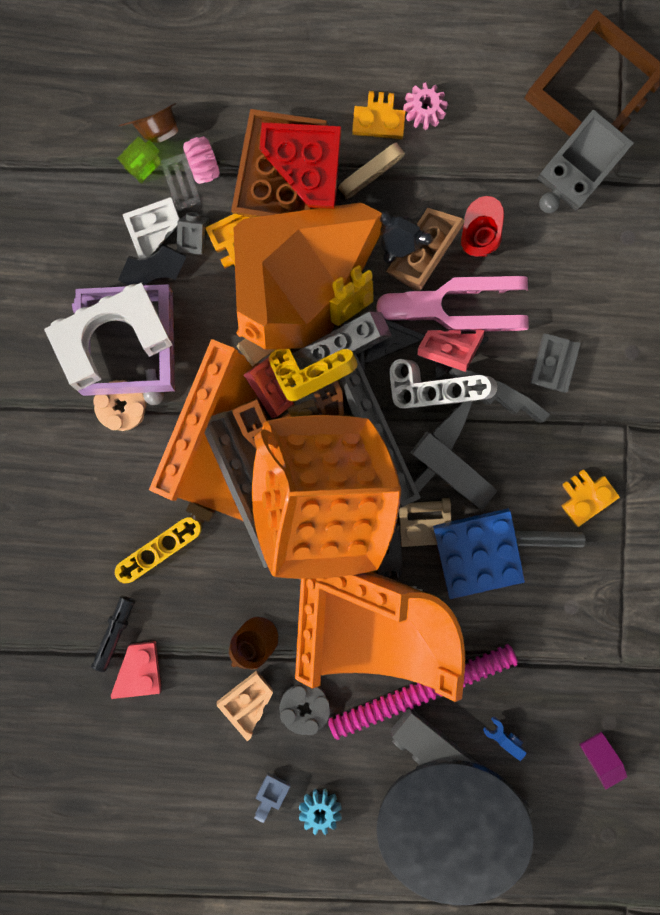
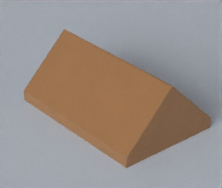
M427 208L417 224L420 230H424L425 233H430L433 236V242L430 245H422L421 249L405 257H396L386 272L414 291H421L465 222L464 219Z

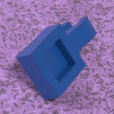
M492 717L491 720L497 725V728L494 731H489L484 727V733L521 761L527 754L522 747L524 742L512 732L509 735L505 733L500 720Z

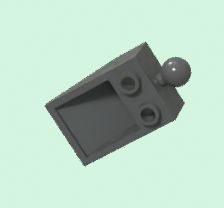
M592 110L538 176L537 179L552 191L542 195L539 201L540 209L545 213L555 212L560 206L561 198L576 211L634 143L595 110ZM559 167V170L563 171V175L557 176L554 173V169ZM575 184L583 187V192H576L574 189Z

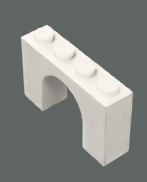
M142 283L131 284L125 287L123 292L114 296L103 297L99 303L91 307L80 308L74 315L66 319H57L51 323V326L44 329L69 384L77 391L101 380L89 353V340L95 329L103 323L117 320L130 324L149 357L173 345Z

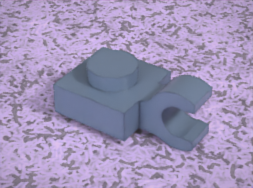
M267 773L256 795V799L261 801L257 808L254 819L264 823L271 807L279 810L290 788V783Z

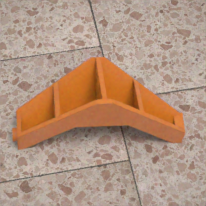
M363 203L335 206V209L318 208L246 218L233 227L239 327L236 332L239 337L243 336L268 350L304 348L331 333L335 326L331 322L329 303L335 297L332 286L333 282L342 277L344 286L350 282L353 283L351 270L358 265L361 266L362 272L380 236V228L382 226L380 217L382 213Z

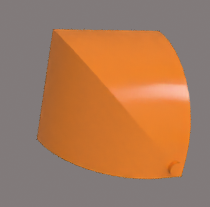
M374 572L334 578L301 579L295 679L313 689L320 686L321 675L338 673L379 674L426 685L435 689L436 693L456 702L461 700L463 695L465 675L463 635L456 616L445 602L431 594Z

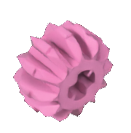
M425 82L423 83L422 90L415 85L412 93L406 95L405 100L407 103L404 104L403 110L409 112L406 116L407 121L415 119V128L422 123L423 128L427 130L429 123L436 127L439 123L438 119H444L446 115L444 110L447 109L448 103L443 101L444 92L436 93L437 85L432 86V89H428V85ZM424 104L429 105L427 109L422 108Z
M204 136L196 137L184 143V152L195 181L201 184L218 178L219 168L208 139Z

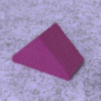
M602 732L579 744L605 789L627 778L623 763Z

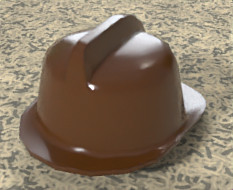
M176 103L154 115L119 126L132 123L144 139L156 143L165 141L178 133V126L171 108Z
M263 617L250 618L233 635L229 646L232 667L237 666L242 669L253 670L258 669L275 651L279 639L277 629L271 621Z

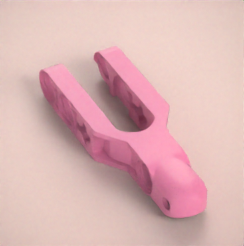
M456 277L436 291L384 294L378 299L376 310L377 312H382L384 318L389 321L435 320L448 330H461V332H476V329H482L485 332L528 330L529 320L527 315L448 316L441 306L442 298L447 294H479L481 291H499V293L514 290L528 291V277Z

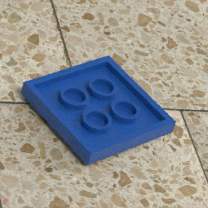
M509 508L433 526L450 599L525 582Z

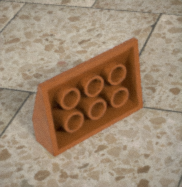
M250 109L231 212L253 218L315 209L309 208L261 153L259 149L262 123L328 126L327 120Z

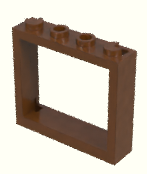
M597 9L593 11L530 87L524 98L570 137L582 122L544 90L593 31L650 77L612 123L616 129L622 132L631 121L628 117L633 110L638 113L648 101L644 96L649 90L654 93L660 86V61Z

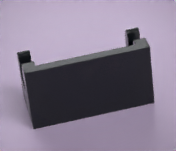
M396 524L388 551L377 570V574L384 577L395 576L399 578L403 575L400 524Z

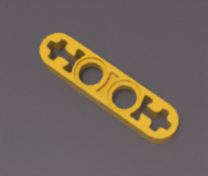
M191 517L182 519L121 561L115 568L116 578L122 583L133 582L201 534L202 524ZM186 522L189 524L194 523L196 525L194 528L195 534L192 535L189 532L182 536L185 540L182 543L180 536L174 529L177 528L179 533L186 528ZM165 536L175 538L176 546L174 549L168 550L163 546L162 541ZM145 550H150L154 553L155 560L152 564L143 562L142 553ZM137 562L140 567L131 572L132 577L129 575L123 576V565L128 568Z

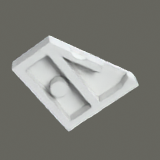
M171 197L123 214L139 258L150 257L177 228V221L180 219Z

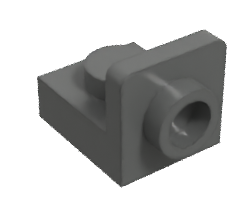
M189 212L177 221V251L200 255L205 252V227L209 224V218L201 217L200 213Z

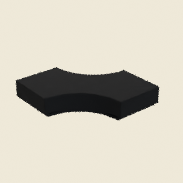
M163 244L150 257L136 258L128 256L118 281L126 285L142 283L143 286H146L157 278L166 277L176 280L187 255Z

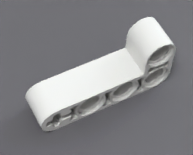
M399 359L394 361L390 367L392 398L395 405L399 408H418L492 398L497 392V383L490 376L476 375L421 383L420 369L416 362ZM404 365H407L409 373L404 378L401 374V369ZM457 383L462 389L461 395L458 398L452 392L454 385ZM487 384V389L483 391H472L471 386ZM431 387H434L436 390L434 400H430L428 397V391ZM407 390L411 393L409 403H406L404 400V393Z

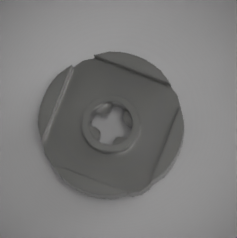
M303 683L289 687L284 692L280 701V719L290 731L296 734H316L327 723L330 715L329 699L325 691L320 686L312 689ZM305 702L309 703V709L312 711L305 714L300 713L301 710L298 708V705H304Z

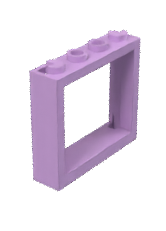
M169 284L144 286L151 301H159V318L173 344L159 352L160 380L96 383L79 390L80 394L88 396L175 391L173 292ZM125 287L76 289V298L74 303H72L73 312L75 313L83 307H90L91 304H97L103 297L114 296L123 292Z

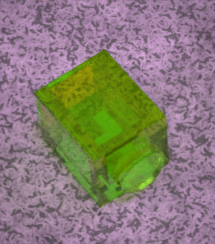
M139 136L117 158L121 165L140 184L162 163L157 155L160 152L150 140L145 143Z

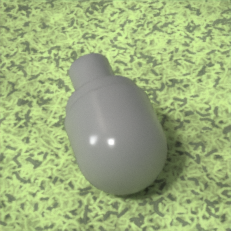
M155 369L145 370L147 381L158 380ZM164 392L143 393V397L148 404L158 405L164 398Z

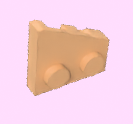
M255 671L219 699L217 707L248 741L252 736V731L257 721L260 720L265 705L268 704L273 694V689L259 672Z

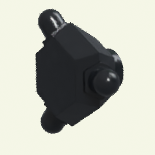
M386 211L381 212L380 222L382 226L380 228L381 246L386 251L383 257L386 263L390 264L396 257H405L421 249L422 245H430L433 242V236L430 233H425L424 230H420L418 224L407 216L395 218L394 215H390Z

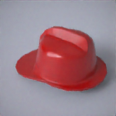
M479 197L467 208L461 245L463 250L471 256L488 257V254L496 251L502 242L504 208L501 202L494 197Z

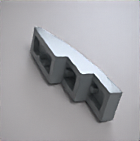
M452 368L448 372L454 378L482 375L468 370L464 372L456 368ZM496 381V394L492 398L481 400L486 406L496 400L511 414H516L522 409L537 423L544 422L550 415L528 397ZM487 384L471 386L472 391H483L487 389Z
M472 401L461 402L431 433L432 436L450 450H452L465 424ZM428 467L413 480L418 492L435 475Z
M428 432L423 435L410 452L481 511L497 492L482 476Z

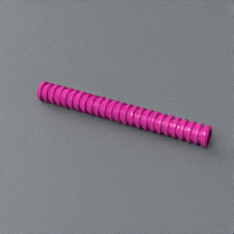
M506 644L503 649L498 647L496 652L491 650L488 655L484 653L481 658L477 656L474 661L468 660V663L465 664L463 688L466 687L465 684L467 683L473 684L474 680L480 681L481 677L488 678V674L495 675V671L502 672L503 668L509 669L512 664L517 666L518 661L512 647ZM417 683V685L410 684L409 688L403 687L400 692L395 690L393 695L388 693V697L384 698V696H381V700L377 701L374 699L373 703L367 702L364 707L359 705L357 710L352 708L349 713L345 711L342 716L338 714L335 719L329 718V727L334 738L339 740L342 735L346 737L349 732L354 734L356 729L361 731L364 726L368 728L371 723L375 725L378 720L382 722L385 720V717L390 719L392 714L397 716L400 711L406 712V709L409 707L414 709V705L421 706V702L425 701V703H428V699L432 698L435 700V696L439 695L442 697V695L426 685Z

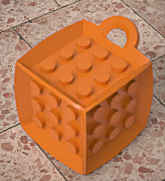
M334 415L297 416L266 421L262 430L254 436L257 451L253 469L252 505L258 541L272 576L318 579L350 576L378 570L385 558L394 534L400 506L401 486L390 452L372 422L366 418Z

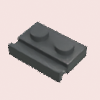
M546 333L543 334L529 384L567 393L581 343Z

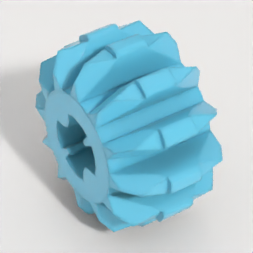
M314 789L313 797L306 794L304 796L305 802L299 805V810L301 811L299 820L305 821V830L313 827L314 835L318 833V829H322L325 835L328 833V827L335 830L337 828L336 821H340L342 818L339 812L341 810V803L336 802L337 796L335 794L327 797L328 790L326 789L323 790L322 794H319L317 789Z

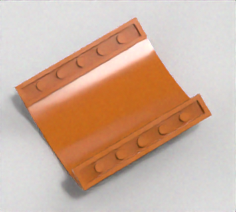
M211 339L149 490L172 501L180 498L243 521L205 436V430L211 416L233 410L234 407L258 397L244 376L253 367L244 355L238 353L237 349Z

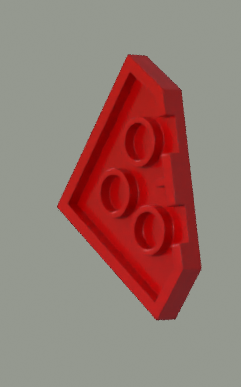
M262 123L259 149L266 159L309 208L335 209L341 126Z

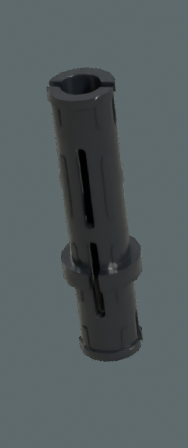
M123 595L119 597L113 615L109 616L108 628L91 664L94 670L99 672L107 671L122 631L129 624L127 619L135 604L134 599Z

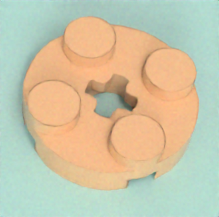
M115 380V381H111V382H109V383L128 382V381H125V380H121V381ZM143 393L95 395L94 409L98 420L111 430H131L138 426L144 418L147 402L144 400ZM118 399L127 403L124 406V412L115 410Z

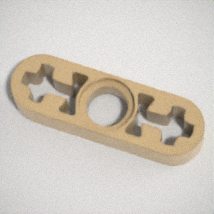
M398 143L390 145L345 179L338 189L346 199L352 197L401 160L405 152Z

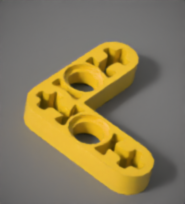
M276 349L269 356V362L285 397L290 401L299 400L352 373L358 365L350 349L339 350L302 370L299 369L290 349Z

